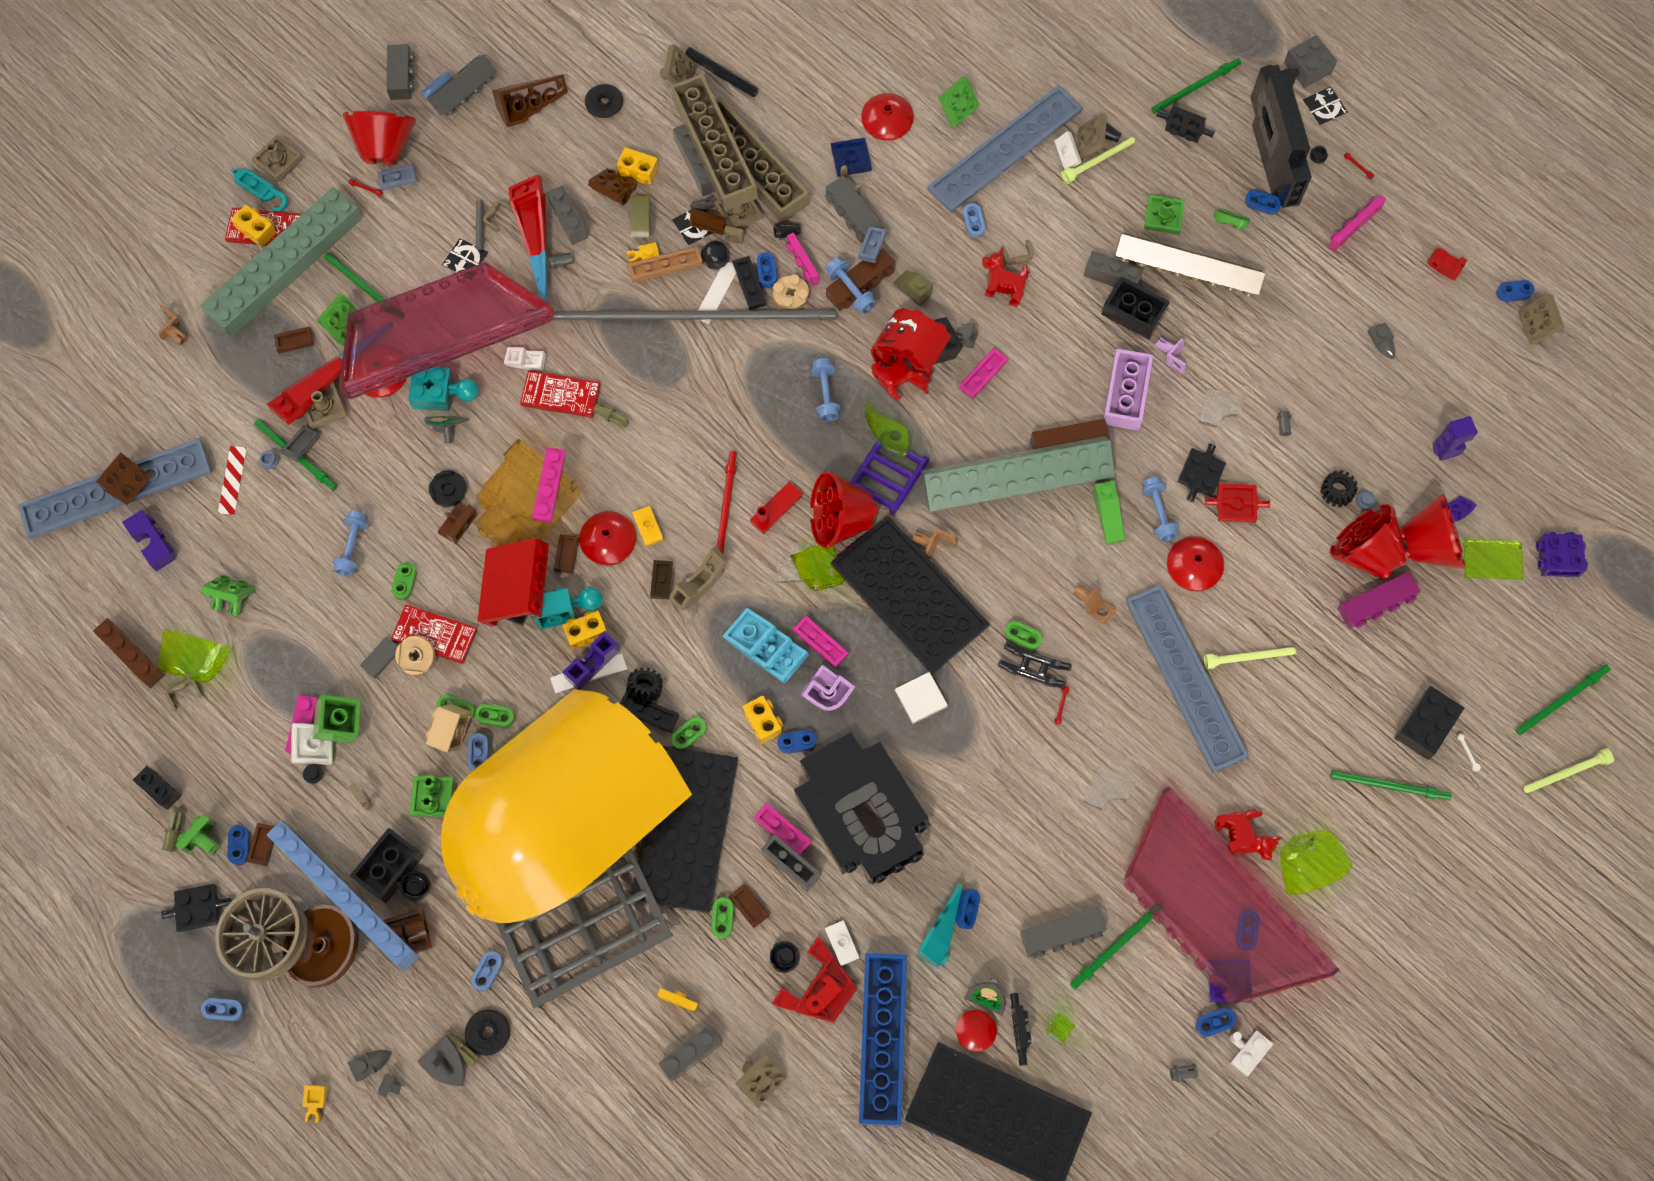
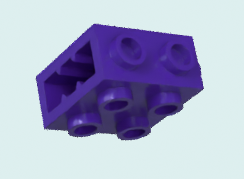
M1556 532L1544 533L1536 542V551L1539 552L1538 569L1541 570V576L1580 577L1588 568V561L1585 559L1584 553L1586 543L1583 541V535L1575 534L1574 532L1556 534Z

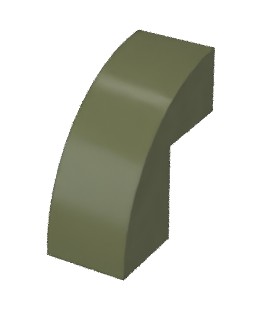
M632 195L631 238H644L651 235L650 195Z

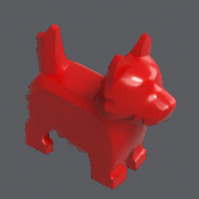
M1001 248L999 253H993L990 257L982 258L983 267L989 269L988 286L985 296L992 298L996 292L1003 295L1010 294L1012 299L1009 301V305L1018 307L1030 272L1025 265L1020 275L1004 268L1003 248Z
M897 356L895 361L890 363V366H887V369L881 367L880 361L871 365L872 375L879 381L880 386L887 390L888 395H891V399H901L896 388L906 382L912 383L925 394H928L927 388L930 383L929 378L933 374L932 370L930 372L916 369L909 371L903 358Z
M1256 809L1252 811L1247 810L1245 813L1233 812L1230 815H1219L1214 821L1217 832L1221 831L1222 828L1229 830L1228 833L1231 840L1228 843V847L1225 848L1227 857H1232L1235 854L1256 852L1259 853L1263 860H1271L1272 852L1275 851L1276 845L1279 844L1278 841L1282 837L1255 834L1250 820L1263 815L1262 812L1256 811Z

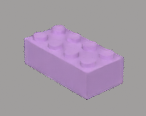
M1116 349L1103 415L1107 425L1139 431L1143 419L1153 355Z

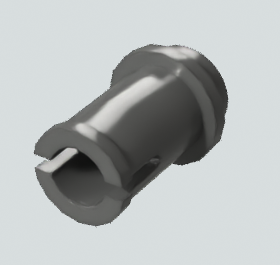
M710 196L699 201L694 200L690 204L691 210L693 208L703 211L714 207L713 199Z
M570 252L557 256L553 254L552 257H549L551 268L555 267L557 269L558 266L573 264Z
M1288 411L1279 412L1276 417L1279 421L1280 436L1292 434L1290 427L1292 416Z
M1195 1064L1181 1067L1174 1065L1173 1068H1170V1077L1172 1081L1176 1080V1082H1180L1181 1079L1197 1078L1198 1071L1194 1070L1197 1067Z

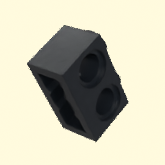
M146 766L133 779L139 787L167 810L182 796L149 766Z

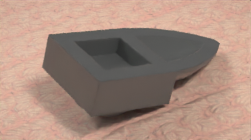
M1386 322L1370 328L1368 334L1376 348L1384 356L1394 359V336Z
M378 1050L365 1053L348 1062L355 1081L359 1082L379 1071L389 1060L392 1054L391 1051Z

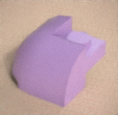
M821 665L804 687L801 696L822 710L832 711L839 708L847 700L855 686L842 676H837Z

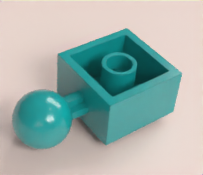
M413 366L408 401L412 409L449 411L451 395H457L462 401L471 402L479 395V385L470 378L461 379L457 384H453L454 377L450 368Z
M562 587L556 588L552 592H544L542 615L540 618L533 615L539 630L566 624L567 620L576 618L574 608L582 607L587 611L599 609L603 603V594L596 587H586L580 592L579 596L571 597L568 588L564 589Z

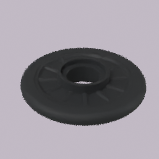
M609 84L594 86L585 97L586 109L590 114L599 118L615 115L623 104L621 92ZM602 98H607L609 100L606 104H601L599 102Z
M487 1009L477 1012L469 1019L465 1027L466 1043L472 1051L479 1055L488 1056L499 1052L507 1044L510 1036V1027L507 1019L495 1010ZM485 1027L493 1029V1034L489 1038L482 1036V1030Z

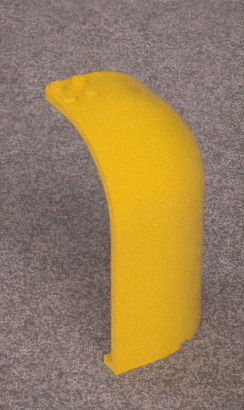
M574 689L473 770L458 786L444 815L441 830V850L447 873L457 888L456 894L466 902V909L471 915H477L481 919L497 923H512L538 916L559 906L591 884L692 795L663 746L659 742L655 744L648 735L651 733L649 729L621 704L609 702L610 698L600 693Z

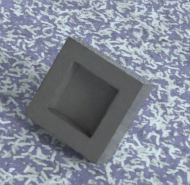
M967 322L966 327H958L956 334L959 335V340L964 342L966 348H973L978 331L974 323Z
M385 1073L377 1094L386 1097L388 1092H392L398 1095L401 1086L393 1084L395 1077Z

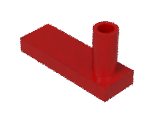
M788 482L765 506L758 507L757 513L750 519V523L764 535L803 497V493Z

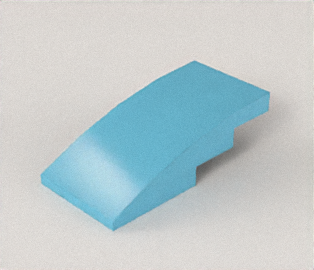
M748 608L744 610L723 635V638L784 684L809 656L808 652L793 643L791 638Z

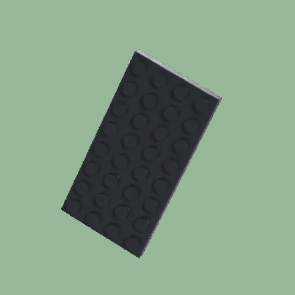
M889 516L885 517L830 562V565L932 675L990 627L986 619Z
M663 746L692 795L642 838L638 864L659 906L710 914L738 757L688 749L679 750L675 747ZM634 877L631 895L641 890L636 877ZM645 897L637 901L640 903L648 904Z
M938 1042L905 1121L1033 1181H1065L1092 1112Z

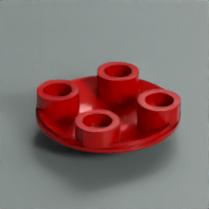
M976 1009L967 1011L957 1021L956 1036L958 1042L970 1051L979 1052L986 1050L996 1039V1023L985 1011Z

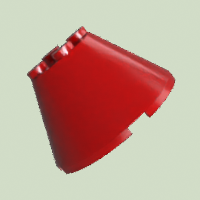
M353 111V115H348V112L343 113V119L360 159H363V162H366V164L376 165L377 161L383 163V165L393 166L394 162L398 160L416 124V118L408 115L398 117L397 113L378 111Z
M831 471L821 473L816 479L810 500V508H813V519H810L813 537L820 547L830 548L859 533L872 529L874 515L878 513V506L874 504L871 492L865 491Z
M1445 494L1439 495L1403 524L1400 532L1402 540L1407 542L1408 547H1405L1406 556L1408 559H1412L1413 562L1463 569L1466 568L1465 560L1460 559L1463 551L1452 512L1449 510L1448 505H1445L1448 503Z
M1382 504L1379 506L1380 509L1376 511L1370 509L1352 521L1336 537L1338 542L1335 547L1331 545L1329 550L1330 556L1334 560L1382 579L1390 576L1392 570L1397 566H1402L1407 561L1405 557L1406 552L1395 509L1390 504Z

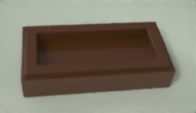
M692 208L689 226L724 235L727 218Z
M310 326L274 335L278 354L314 345Z
M560 534L554 572L573 574L579 536Z
M257 823L247 856V863L267 867L274 844L267 834L275 826Z
M742 885L729 896V899L753 929L769 917V914L745 885Z

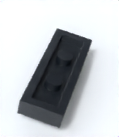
M750 256L732 261L748 309L753 310L766 306V300Z
M627 691L625 692L620 702L623 707L638 719L670 733L672 732L679 718V713L653 702L651 704L646 701V704H642L643 701L636 703V699L631 700V696L627 695Z

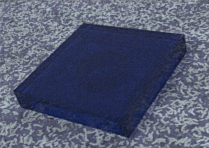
M865 138L830 143L837 177L841 176V167L844 165L847 167V175L872 171Z

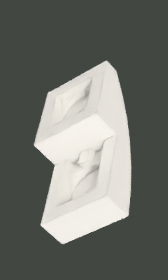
M507 347L504 364L519 369L543 371L547 354L544 351H527L524 347Z

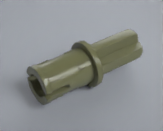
M598 402L593 409L594 413L604 417L607 422L612 421L623 428H626L629 423L628 418L617 413L616 409H611L601 402Z
M178 811L171 813L168 828L164 831L166 835L162 850L175 852L178 835H181L179 830L183 813Z
M451 1031L446 1034L465 1062L470 1066H474L479 1061V1056L467 1046L466 1042H462Z

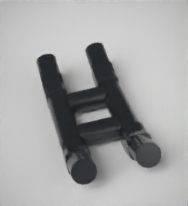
M1008 642L1005 643V650L1018 657H1023L1020 667L1003 660L998 662V667L1011 674L1043 683L1046 686L1065 688V681L1046 677L1049 666L1058 670L1070 671L1071 663L1051 659ZM1030 660L1041 663L1038 674L1027 670Z

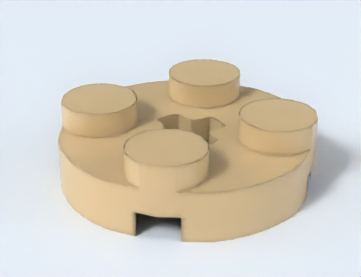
M793 274L782 277L773 285V299L779 308L799 310L806 305L809 297V288L806 282L798 275ZM789 290L795 291L794 296L786 294Z
M410 636L397 646L395 653L396 662L407 674H423L429 671L434 664V645L424 637ZM415 650L420 654L417 661H414V657H411V653H415Z

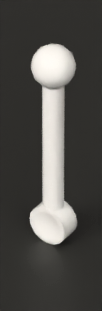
M1459 733L1457 739L1461 741L1472 763V770L1477 772L1481 767L1475 762L1464 740L1465 735Z

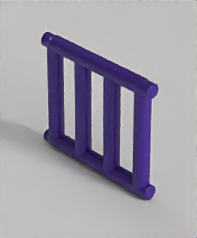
M882 433L850 482L867 492H871L873 500L889 508V511L895 514L921 475V470L925 469L929 458L925 456L922 458L891 441L885 433ZM882 445L917 463L918 466L914 472L879 454L878 452ZM873 459L908 478L909 480L905 486L901 487L868 468ZM865 474L899 493L895 502H892L858 482Z

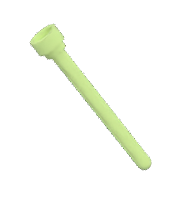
M1130 137L1076 168L1063 170L1061 172L1063 180L1067 184L1073 182L1078 174L1134 144L1135 138Z
M1289 647L1226 656H1217L1211 653L1204 654L1203 660L1204 666L1208 670L1215 669L1219 664L1294 655L1296 648Z
M1608 748L1598 751L1595 757L1525 785L1523 790L1526 793H1530L1595 765L1606 766L1614 762L1613 754Z

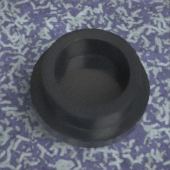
M1317 146L1311 150L1309 156L1314 163L1321 164L1327 160L1328 153L1324 147Z
M310 764L303 770V778L309 784H316L323 777L322 768L316 764Z

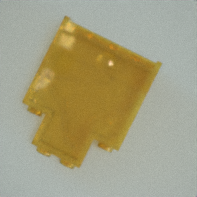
M517 439L503 454L505 458L503 464L483 485L484 487L476 495L479 500L478 504L486 510L475 522L478 527L477 532L484 538L488 536L492 539L491 542L496 547L515 543L520 536L524 540L533 538L541 540L580 496L576 481L562 472L552 523L533 521L532 515L544 457L520 439Z

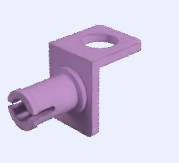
M1161 337L1155 347L1167 353L1168 366L1184 375L1186 364L1176 358L1184 349V339L1181 338L1177 344L1173 345Z

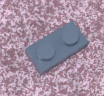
M413 164L378 172L382 191L417 183Z
M869 226L858 253L859 260L876 263L887 236V230Z

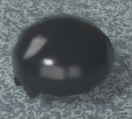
M716 240L708 242L701 250L702 260L710 269H720L729 262V251L722 242Z
M419 871L408 872L402 877L399 885L400 891L406 899L420 901L427 897L430 892L431 882L425 873Z
M781 941L771 949L770 963L775 971L788 973L799 965L800 952L793 943Z

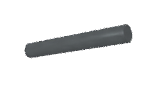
M483 200L476 201L477 250L483 249Z

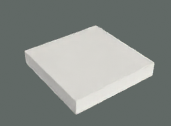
M930 672L895 689L912 724L948 706Z
M293 723L291 729V763L331 765L333 763V741L313 739L314 724Z

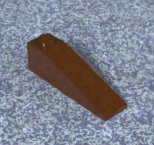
M564 74L492 90L496 108L506 127L524 123L532 115L540 112L542 108L553 103L568 92Z

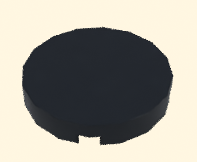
M452 470L437 473L429 484V494L432 500L442 507L457 505L465 498L467 493V485L464 478Z

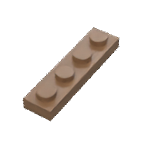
M698 246L628 263L633 282L703 265Z

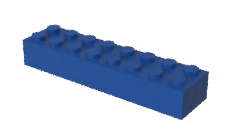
M865 953L859 1125L901 1127L907 955Z

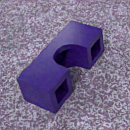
M1471 416L1449 422L1433 444V451L1435 455H1438L1440 461L1461 455L1466 449L1465 442L1473 440L1477 435L1478 431Z
M140 510L122 522L137 543L143 539L150 538L149 545L141 550V552L156 572L176 560L172 554L175 550L169 542L165 543L163 540L165 535L160 528H155L153 524L156 521L150 513L146 515L143 510Z
M603 632L590 644L591 649L581 660L575 659L562 671L565 679L577 690H581L620 651L618 644L606 632Z

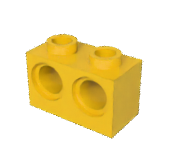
M626 147L616 164L618 174L650 185L659 169L658 158Z
M246 204L231 218L235 228L261 248L276 234L273 227L274 223L267 217L263 218L256 208L253 207L251 209Z
M589 611L583 617L569 619L566 621V624L562 625L573 651L591 644L603 632L607 633L599 611ZM591 623H598L596 628H589ZM580 630L577 636L571 635L572 631Z
M761 696L742 706L743 712L761 745L782 734L781 727H783L779 716H774L772 712L774 707L769 699L765 700L764 696ZM758 707H762L765 710L762 714L754 712ZM766 724H772L774 726V728L771 731H765L763 729V727Z

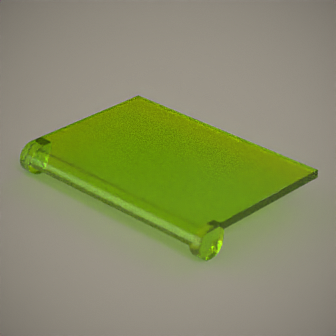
M1463 540L1466 565L1465 578L1523 580L1522 542Z

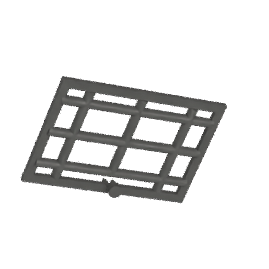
M632 849L623 855L626 856L627 863L616 869L611 865L606 870V874L595 879L585 889L559 906L538 916L513 922L509 925L496 922L534 1009L673 937ZM632 869L641 890L627 897L618 876ZM611 881L620 901L584 920L575 899ZM645 897L654 919L640 925L631 904ZM567 903L576 924L540 942L532 921ZM624 909L633 930L597 948L587 927ZM524 926L533 947L519 954L510 933ZM659 926L661 933L647 940L644 933ZM581 932L589 953L553 971L544 950ZM637 937L640 944L603 963L601 955ZM537 954L546 975L532 982L523 961ZM591 960L594 961L596 967L559 985L557 978ZM550 983L553 990L538 997L536 989Z

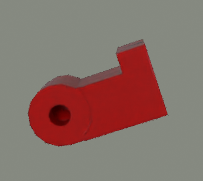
M1437 248L1428 259V265L1455 281L1468 260L1462 257L1458 259L1444 249Z
M829 975L822 980L825 986L817 994L811 995L807 999V1008L812 1014L823 1012L843 992V989Z

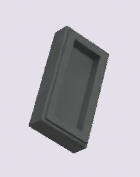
M303 425L281 449V454L298 462L320 438L319 433Z
M385 637L360 666L376 679L395 658L398 645L388 637Z

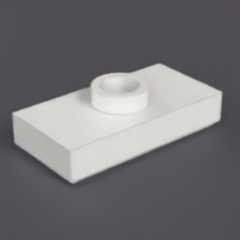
M1067 131L1055 140L1064 170L1075 168L1082 163L1071 132Z
M844 920L825 928L841 967L860 959Z

